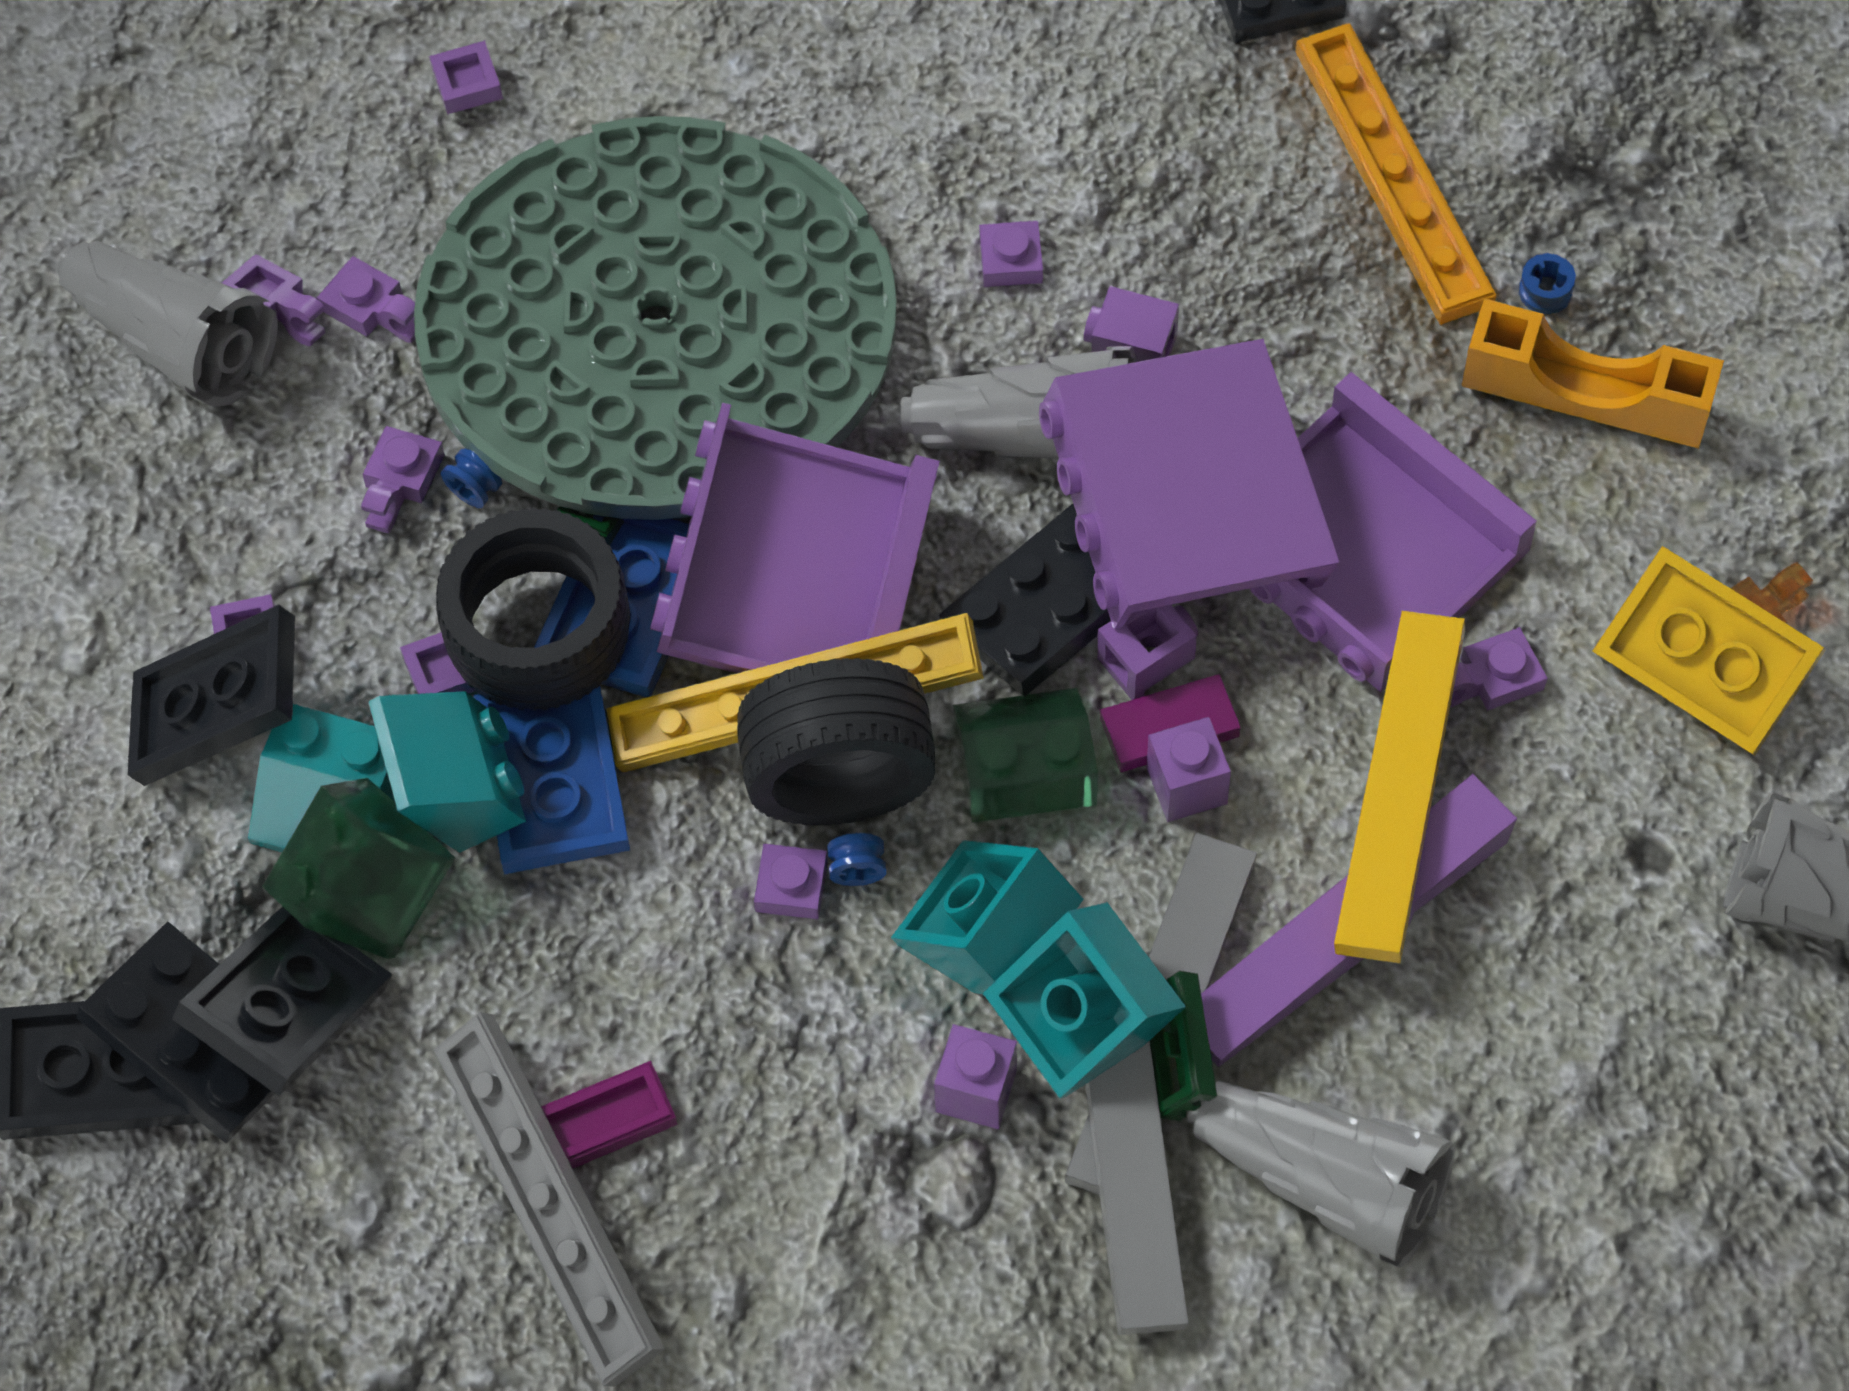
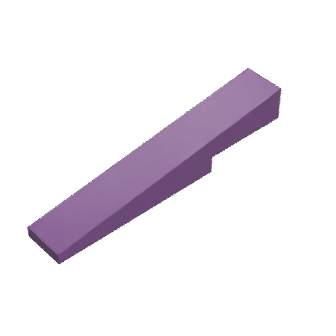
M1474 774L1470 775L1430 809L1408 926L1411 923L1414 912L1508 843L1517 818ZM1348 875L1201 993L1211 1058L1218 1067L1364 959L1335 954L1334 949Z

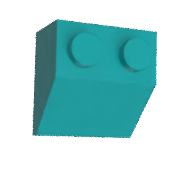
M466 691L384 695L368 701L399 813L459 853L526 822L519 797L524 795L523 782L516 768L508 761L504 743L509 740L508 730L500 713L494 707L487 708Z
M293 704L292 720L271 729L260 755L248 832L249 843L368 877L397 808L375 726Z
M963 840L891 936V939L899 947L966 989L983 995V992L1064 914L1077 909L1084 898L1038 848Z
M1108 902L1068 911L983 992V995L1060 1099L1067 1097L1142 1048L1186 1007Z

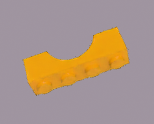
M1484 298L1468 348L1461 386L1699 449L1724 360L1666 345L1661 346L1653 353L1637 358H1610L1595 355L1569 344L1558 336L1549 326L1543 313Z

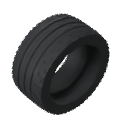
M546 508L511 510L505 514H497L496 517H490L485 522L475 525L474 529L467 531L466 535L457 541L456 546L451 548L450 554H447L445 562L440 569L436 589L438 623L447 653L453 665L464 681L472 689L474 688L478 694L484 695L490 701H495L496 704H503L512 709L515 707L519 710L530 709L531 711H536V709L548 710L551 707L558 708L564 704H571L574 700L578 701L584 695L592 693L593 689L600 687L601 683L609 678V674L616 669V664L622 659V654H624L630 624V606L624 575L610 545L588 523H583L581 519L574 518L568 513L563 514L560 511H550ZM529 572H558L582 582L595 597L592 609L579 627L562 640L537 648L507 647L485 638L474 627L472 622L475 612L488 593L505 580Z
M843 658L840 660H823L797 666L790 670L787 669L756 685L754 689L749 691V694L745 695L744 700L741 701L738 709L737 726L743 779L752 805L767 817H772L782 822L828 826L832 824L854 823L855 821H864L879 815H885L888 812L904 807L907 803L914 801L916 797L921 796L922 792L926 791L928 786L931 785L932 780H934L935 746L929 708L918 678L914 677V674L911 672L909 673L907 669H902L900 666L892 665L889 662Z

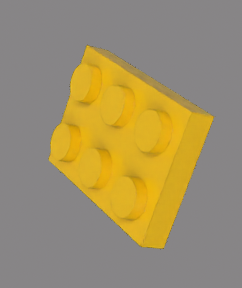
M1664 546L1660 548L1592 650L1602 659L1754 756L1826 651L1817 642Z

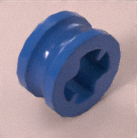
M1544 253L1529 259L1523 267L1519 286V295L1523 304L1532 311L1546 315L1558 313L1565 309L1572 299L1576 274L1573 266L1567 259L1557 254ZM1543 277L1556 280L1552 291L1539 288Z
M461 449L455 456L457 464L455 466L447 465L440 473L441 478L452 493L463 502L475 508H483L488 502L486 493L488 491L496 492L503 484L502 478L491 471L473 451Z
M852 833L839 836L828 843V857L834 861L829 866V875L834 883L843 886H864L875 883L885 877L886 862L880 858L885 853L884 840L879 836L868 833Z

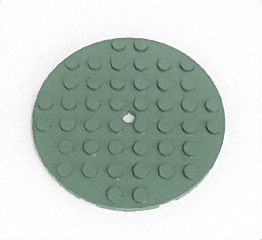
M673 116L626 118L591 125L592 133L571 138L555 144L552 138L541 142L513 157L473 188L449 215L445 222L446 231L438 241L432 255L427 254L417 285L414 307L415 339L422 375L430 397L443 421L466 449L473 451L491 471L505 481L533 496L558 506L593 515L644 520L691 517L681 514L680 510L689 477L699 480L702 478L706 459L695 456L704 420L716 423L722 402L731 405L728 416L730 419L838 447L850 436L864 418L878 395L889 369L895 344L897 300L894 274L887 249L881 245L876 232L868 222V213L863 205L839 179L803 152L767 135L758 140L747 135L727 131L726 123L720 121ZM649 306H665L671 310L669 321L666 318L658 320L645 318L642 320L641 313Z

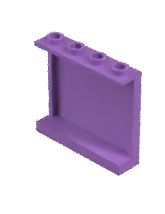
M1264 339L1055 377L1043 402L1039 406L1040 425L1044 436L1054 441L1059 457L1057 462L1058 482L1062 492L1066 496L1071 495L1077 513L1075 519L1076 538L1081 550L1090 554L1096 572L1093 577L1095 598L1102 610H1108L1113 629L1123 628L1133 612L1298 579L1309 589L1322 587L1340 563Z
M1350 372L1334 387L1332 407L1298 437L1340 563L1322 587L1309 589L1298 579L1250 588V591L1266 604L1273 602L1290 616L1294 627L1307 640L1314 643L1320 641L1337 656L1342 668L1352 678L1361 682L1366 680L1379 692H1382L1387 686L1401 612L1409 611L1460 618L1530 551L1537 520L1354 373Z
M722 402L716 423L704 420L695 456L706 459L701 480L689 477L680 513L692 517L687 536L674 535L665 569L667 572L677 574L671 595L659 593L651 622V630L662 632L657 652L718 669L741 673L899 631L940 461L915 455L910 467L748 424L728 418L731 405Z

